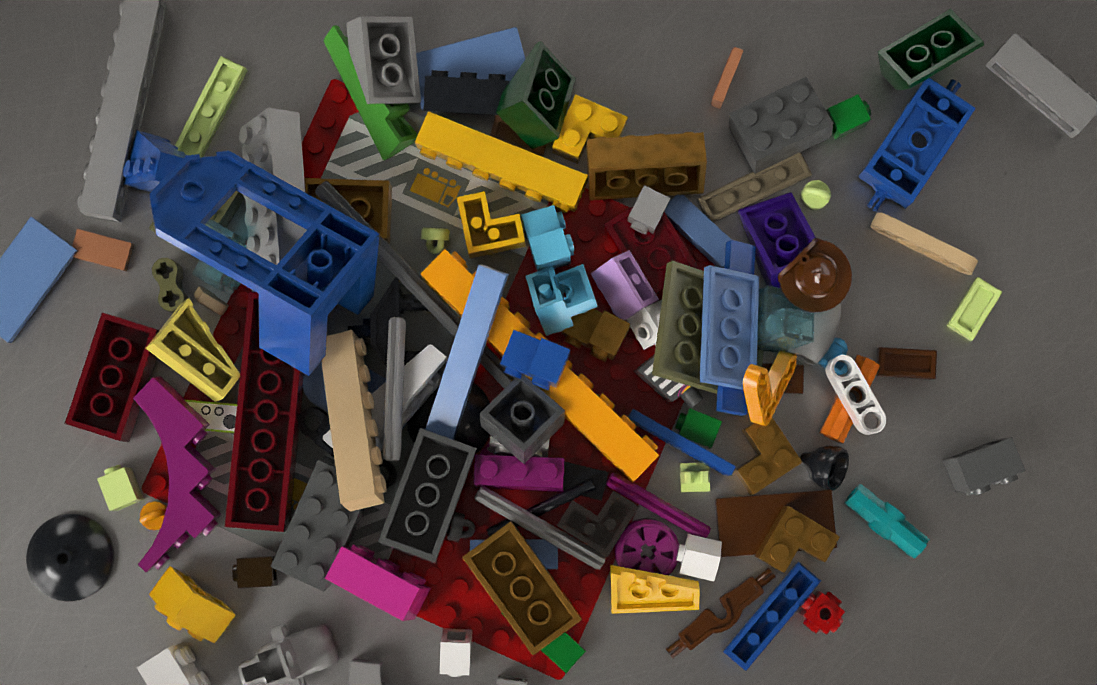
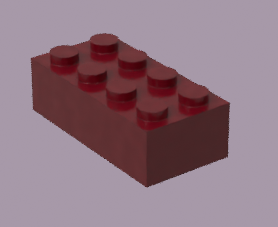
M102 312L64 424L118 441L130 442L141 408L133 398L150 381L157 357L148 351L146 347L159 330Z

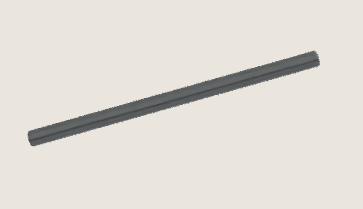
M328 181L323 182L317 187L315 193L325 204L375 231ZM379 235L377 258L455 337L461 318ZM485 345L480 364L505 389L515 377L504 373L505 367L500 365L501 360Z

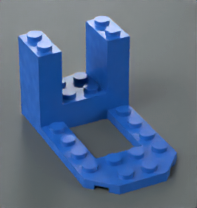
M231 151L216 152V156L200 158L199 154L186 155L149 194L156 235L259 293V348L308 376L326 356L327 319L329 313L339 304L359 315L374 296L379 233ZM235 191L240 192L307 230L277 265L205 225Z

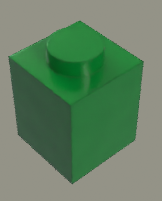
M859 94L826 110L834 123L832 134L835 140L865 127L871 120V109L865 100H861Z
M689 408L686 414L680 413L675 429H678V434L699 446L711 449L722 421Z

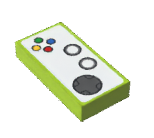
M185 400L210 424L205 431L234 433L237 404Z

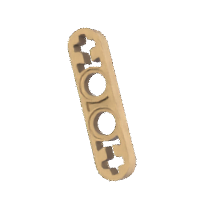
M876 213L870 225L874 231L960 273L972 275L978 263L975 257L889 215Z

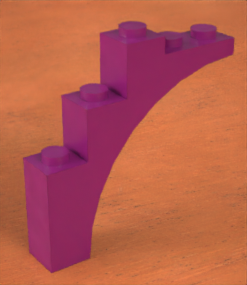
M161 376L153 377L133 398L148 415L160 437L167 458L169 474L168 505L162 526L151 548L138 563V566L145 572L154 568L160 570L170 559L167 554L174 547L177 549L181 548L189 540L190 536L187 533L193 538L202 534L208 536L218 526L215 520L221 515L197 491V489L202 491L211 483L213 478L210 475L216 470L192 446V444L198 445L208 435L205 429L210 424Z

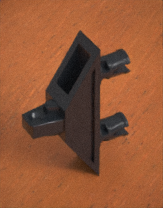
M395 277L370 315V318L363 319V325L348 326V330H352L359 339L362 338L365 345H371L387 368L389 319L392 317H402L404 311L429 310L422 303H416L419 300L413 294H404L401 291V281ZM405 351L404 366L421 351Z

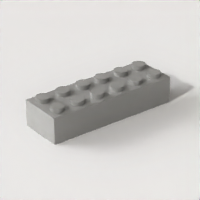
M268 107L241 127L239 141L242 144V158L305 192L299 112ZM243 195L246 200L245 224L248 229L246 248L277 265L307 230Z

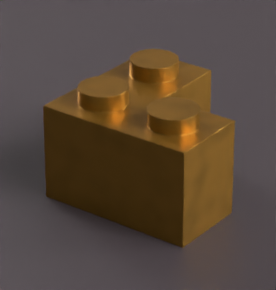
M591 309L585 313L572 316L574 326L564 329L562 335L566 336L564 340L566 343L580 349L581 345L591 349L590 355L603 362H606L607 358L613 361L631 324L605 310L601 313Z
M772 417L767 426L752 423L742 430L757 456L735 469L734 472L748 493L754 495L801 464L802 461Z
M783 506L755 557L785 573L798 549L819 561L826 562L840 536L793 508Z

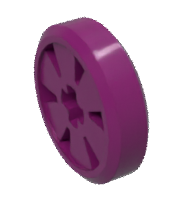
M652 518L637 519L627 524L619 533L615 543V559L619 567L669 576L678 563L676 558L679 542L675 533L663 522ZM644 544L649 547L654 546V549L651 550L653 552L651 557L646 555L641 557L640 553L643 552L641 547Z

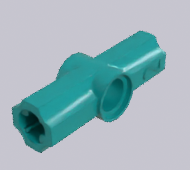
M858 484L844 502L845 505L867 521V525L882 538L892 541L898 548L914 559L922 553L930 540L905 520L906 516L890 503L880 500L862 484Z

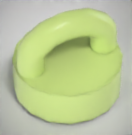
M820 180L810 181L801 192L803 204L813 210L823 208L831 197L828 185Z
M423 227L421 229V239L426 240L428 251L432 254L440 253L444 248V241H449L450 230L446 228ZM433 240H437L436 247L433 246Z

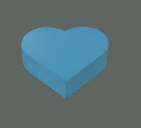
M834 338L829 350L817 364L826 369V365L831 359L847 354V343L841 338ZM836 362L834 366L835 373L837 375L845 374L848 371L845 363Z

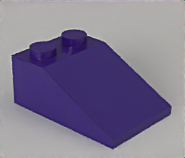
M792 192L738 210L750 245L756 246L755 260L771 295L782 291L778 282L779 273L816 238Z

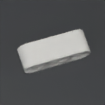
M840 355L831 359L826 365V375L857 430L867 435L883 430L886 425L885 413L856 362L848 355ZM836 362H843L847 366L848 372L845 377H840L835 373L834 366ZM852 387L858 388L862 393V399L859 403L853 402L849 397V391ZM867 413H871L876 417L877 424L873 429L866 427L864 424V417Z

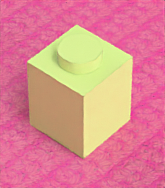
M121 464L104 470L105 475L97 478L109 511H119L144 500L132 468H122Z

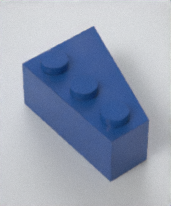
M136 130L130 159L126 161L123 168L124 185L151 192L181 162L186 154L178 151L177 146L170 144L171 141L169 139Z

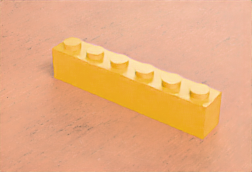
M429 111L415 140V144L420 150L419 153L424 157L435 160L437 156L447 160L446 165L454 169L462 170L464 167L473 171L472 175L481 180L488 181L489 178L499 181L498 185L506 190L514 192L515 188L526 192L525 196L536 202H541L542 199L551 202L556 210L567 213L568 210L576 211L588 182V175Z

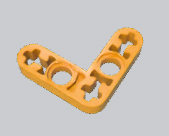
M781 350L777 354L769 372L767 368L750 364L746 369L743 378V391L751 422L763 426L769 424L794 373L797 362L796 354Z

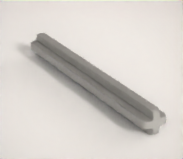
M402 317L390 318L388 326L383 458L386 461H398L401 458L406 321Z
M481 486L477 491L475 500L594 569H600L603 566L606 557L600 552L485 486Z

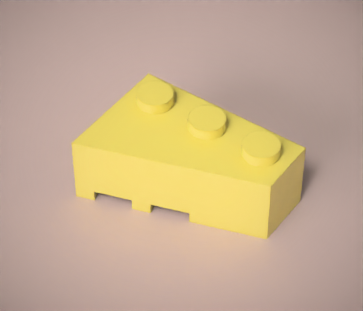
M188 298L179 305L146 349L214 402L224 399L240 378V373L222 346L218 345L209 331L210 328L199 317L193 308V303Z

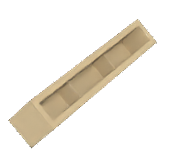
M352 330L327 336L326 356L321 361L340 504L350 512L383 504V493L387 491L383 475H380L379 465L383 462L382 454L379 447H376L375 437L379 434L376 421L372 419L371 409L375 407L374 399L371 392H368L367 382L371 381V377L363 356L367 355L364 340L362 338L359 339Z

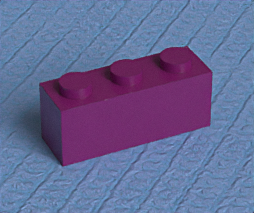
M475 455L474 486L476 488L485 486L488 489L563 492L565 461L564 458L531 457L523 464L515 456Z

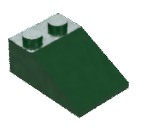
M539 41L502 92L496 113L532 150L554 141L560 136L576 78L543 42Z

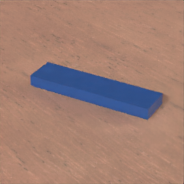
M632 409L628 416L637 427L725 476H731L736 468L735 465Z

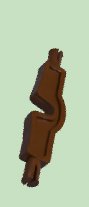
M767 568L755 579L750 576L737 587L723 594L719 601L726 610V616L719 619L710 609H704L688 626L678 633L680 638L666 648L667 652H672L670 655L674 659L686 648L693 650L711 634L721 633L730 629L739 620L742 610L764 593L762 588L776 578L774 573H771L772 571Z

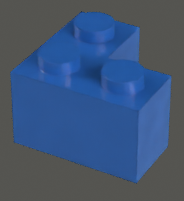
M513 330L500 365L505 367L504 373L521 379L523 374L532 378L531 382L533 385L549 390L550 386L557 388L570 356V349L541 338V340Z

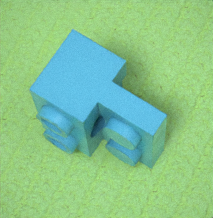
M583 264L558 274L555 273L553 266L525 276L535 311L546 336L574 326L572 316L598 307Z

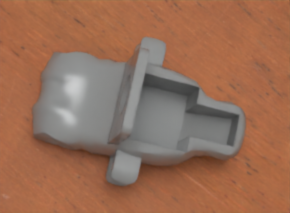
M283 624L271 629L273 641L262 646L252 659L242 661L238 666V672L244 685H257L259 683L267 685H282L286 683L288 685H306L304 676L338 663V649L334 646L333 635L325 624L306 628L291 635L287 626Z

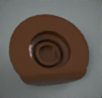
M814 238L778 275L781 290L788 301L795 307L807 312H823L837 306L846 297L852 281L851 266L846 255L836 245L820 238Z

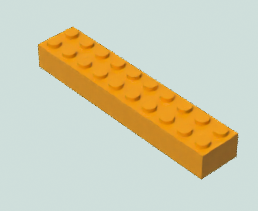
M444 249L420 275L462 317L476 271L471 274L467 270V262L456 251L450 254ZM503 296L501 297L487 339V343L502 357L513 330L541 340V338L546 339L540 332L534 335L529 330L530 323L519 312L513 315L508 310L510 307L509 303ZM568 360L557 388L550 386L549 390L540 389L565 410V418L631 482H634L659 456L655 452L658 446L648 436L645 435L641 438L633 431L637 426L626 415L620 418L612 410L615 405L604 394L598 397L591 390L594 385L582 373L576 376L570 370L572 363Z

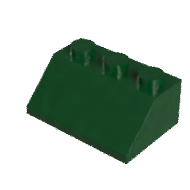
M950 8L877 51L881 74L896 90L911 89L984 46V41Z

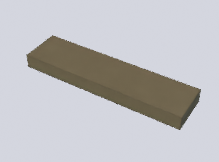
M799 152L756 174L751 172L697 198V202L703 214L715 223L738 212L740 209L755 204L811 177L812 173L802 153Z

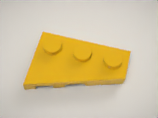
M610 565L612 614L699 610V581Z

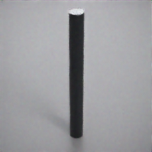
M592 478L526 510L537 517L596 489ZM505 519L487 528L489 537L511 522V520Z

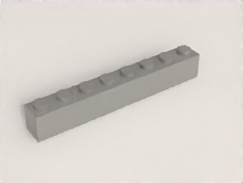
M121 0L120 24L115 27L113 34L114 52L110 53L108 57L107 67L109 75L102 85L101 94L104 98L102 107L98 108L96 112L97 130L90 140L89 149L92 153L90 162L86 163L84 167L83 177L85 185L84 189L79 192L77 205L80 207L79 211L86 216L116 222L121 221L128 188L127 185H124L123 168L126 161L130 159L136 130L140 131L167 7L163 0Z

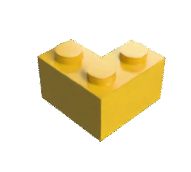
M575 94L564 118L560 136L552 145V153L579 164L587 146V139L621 137L627 125L628 117Z
M485 191L456 197L469 258L526 247L520 214L491 219Z
M172 566L168 567L149 593L156 603L155 609L168 617L166 622L179 631L182 628L187 629V632L198 641L206 639L215 644L236 615L224 601L203 591L190 576Z

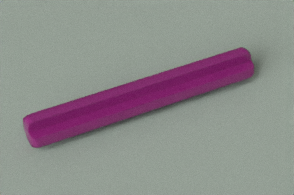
M615 472L609 476L606 485L692 535L708 537L711 530L710 526Z

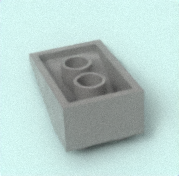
M360 16L347 22L349 53L367 104L420 103L421 96L413 17Z

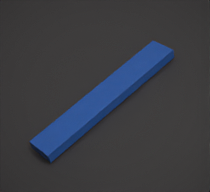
M734 240L726 242L724 268L754 275L756 246ZM718 386L716 411L739 416L746 415L747 404L744 391Z

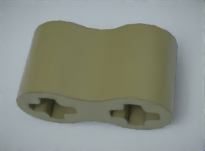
M160 258L152 267V275L160 286L158 302L164 310L174 313L179 305L189 298V295L182 287L184 271L172 259ZM167 267L173 269L169 273V278L163 276V273L167 272ZM174 294L179 297L175 301V306L169 303V301L173 300Z

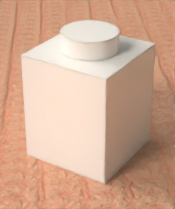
M687 534L685 545L679 544L676 561L681 562L680 574L714 581L721 559L722 542Z
M443 628L440 645V674H448L451 677L469 675L472 658V630Z

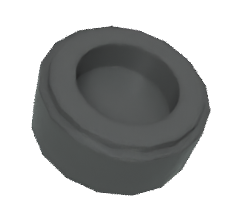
M454 512L446 538L447 540L459 542L460 538L471 537L476 531V526L471 520L465 519V514ZM463 526L469 528L467 531H462Z

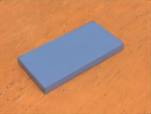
M517 27L416 53L422 111L424 110L425 76H431V70L449 71L448 77L460 78V72L477 73V79H488L489 74L506 75L507 81H511L525 60Z
M33 217L29 218L0 258V337L8 343L13 342L78 251Z
M712 265L704 267L700 382L743 390V378L746 369L750 364L757 365L759 276Z

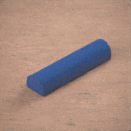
M797 562L723 652L747 671L821 580L800 562Z

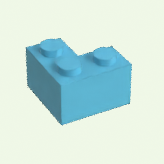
M552 205L521 214V220L536 270L540 271L550 266L556 269L570 265L571 256L574 255L575 249L571 235L564 234L563 229L566 228L562 211L556 212L555 206Z

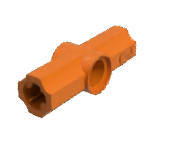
M856 355L854 361L870 387L880 365L867 357ZM852 387L849 392L855 395L856 403H859L862 399V393L858 388ZM836 393L834 403L819 433L843 444L853 422Z

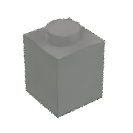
M644 185L628 216L627 221L632 223L631 228L642 234H647V232L653 234L670 201V197Z

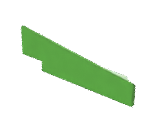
M332 26L324 38V43L382 159L387 160L415 143L418 134L402 116L409 111L410 107L408 103L367 104L349 53L348 37L344 36L339 26Z

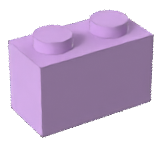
M630 250L611 258L591 273L597 287L610 305L612 312L616 317L624 321L659 300Z

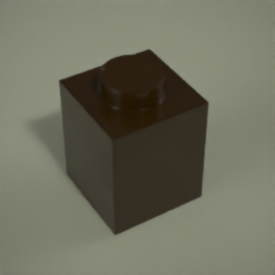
M275 556L237 558V564H233L232 577L233 581L237 582V588L278 585L277 570L271 567Z

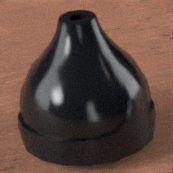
M828 445L819 447L812 452L802 453L800 457L801 464L808 471L810 478L821 488L834 491L842 484L849 465L847 450L838 446Z

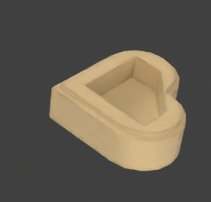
M199 286L194 293L198 303L219 315H224L229 307L227 303L202 286Z

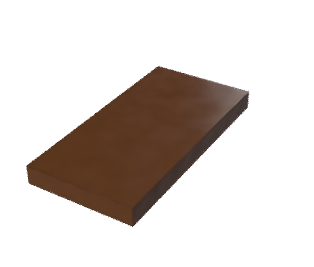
M831 490L715 499L718 539L722 542L721 557L755 555L783 506L793 508L836 534Z

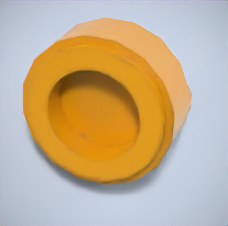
M158 501L147 503L141 509L139 521L149 530H160L167 505Z

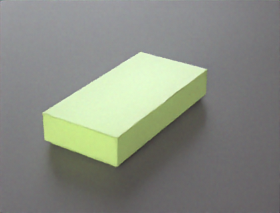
M976 277L946 326L972 341L999 299L1002 291Z

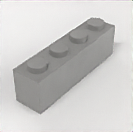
M1014 33L985 65L1071 138L1079 134L1097 114V97L1091 92L1081 89L1070 74L1062 73L1057 69L1051 58L1038 53L1032 48L1031 42L1023 36H1018Z

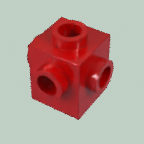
M816 591L814 594L811 593L803 602L799 614L805 618L803 624L812 632L817 634L821 631L827 635L829 631L834 633L844 621L842 615L845 611L839 607L842 601L828 591L824 594ZM823 608H827L829 613L822 619L820 611Z

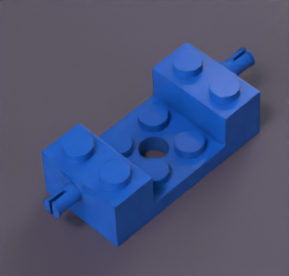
M931 78L924 80L905 106V110L878 150L872 155L858 178L872 186L874 191H876L867 204L869 208L874 205L873 211H878L885 198L893 200L905 209L911 205L975 111V107L955 95L961 87L959 82L954 86L956 80L951 79L946 88ZM916 133L922 134L926 138L925 147L918 148L914 146L912 135Z

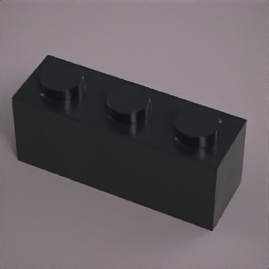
M431 70V76H425L423 111L498 115L496 111L502 92L510 82L506 80V75L489 74L488 79H477V73L460 72V78L448 77L449 71Z

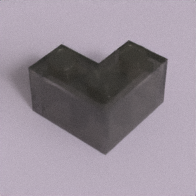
M612 491L598 515H595L572 500L557 526L608 557L639 506Z

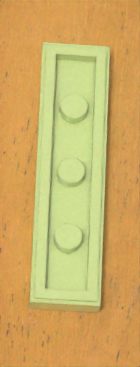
M220 56L175 144L178 147V151L184 152L186 155L199 154L200 158L204 157L248 71L245 67Z

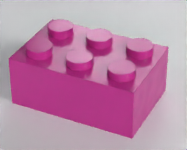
M355 544L352 547L341 546L325 579L401 621L415 620L431 589L424 585L426 580L412 572L410 574L400 572L401 566L389 559L374 558L375 552L365 546H357Z

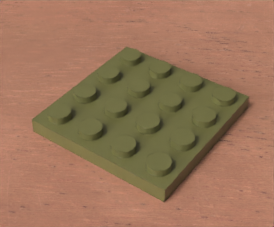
M671 261L666 266L652 375L717 394L718 385L700 382L704 271ZM759 289L757 365L762 367L770 293Z

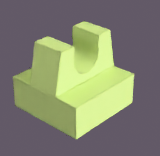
M679 463L681 492H710L709 466L703 463Z

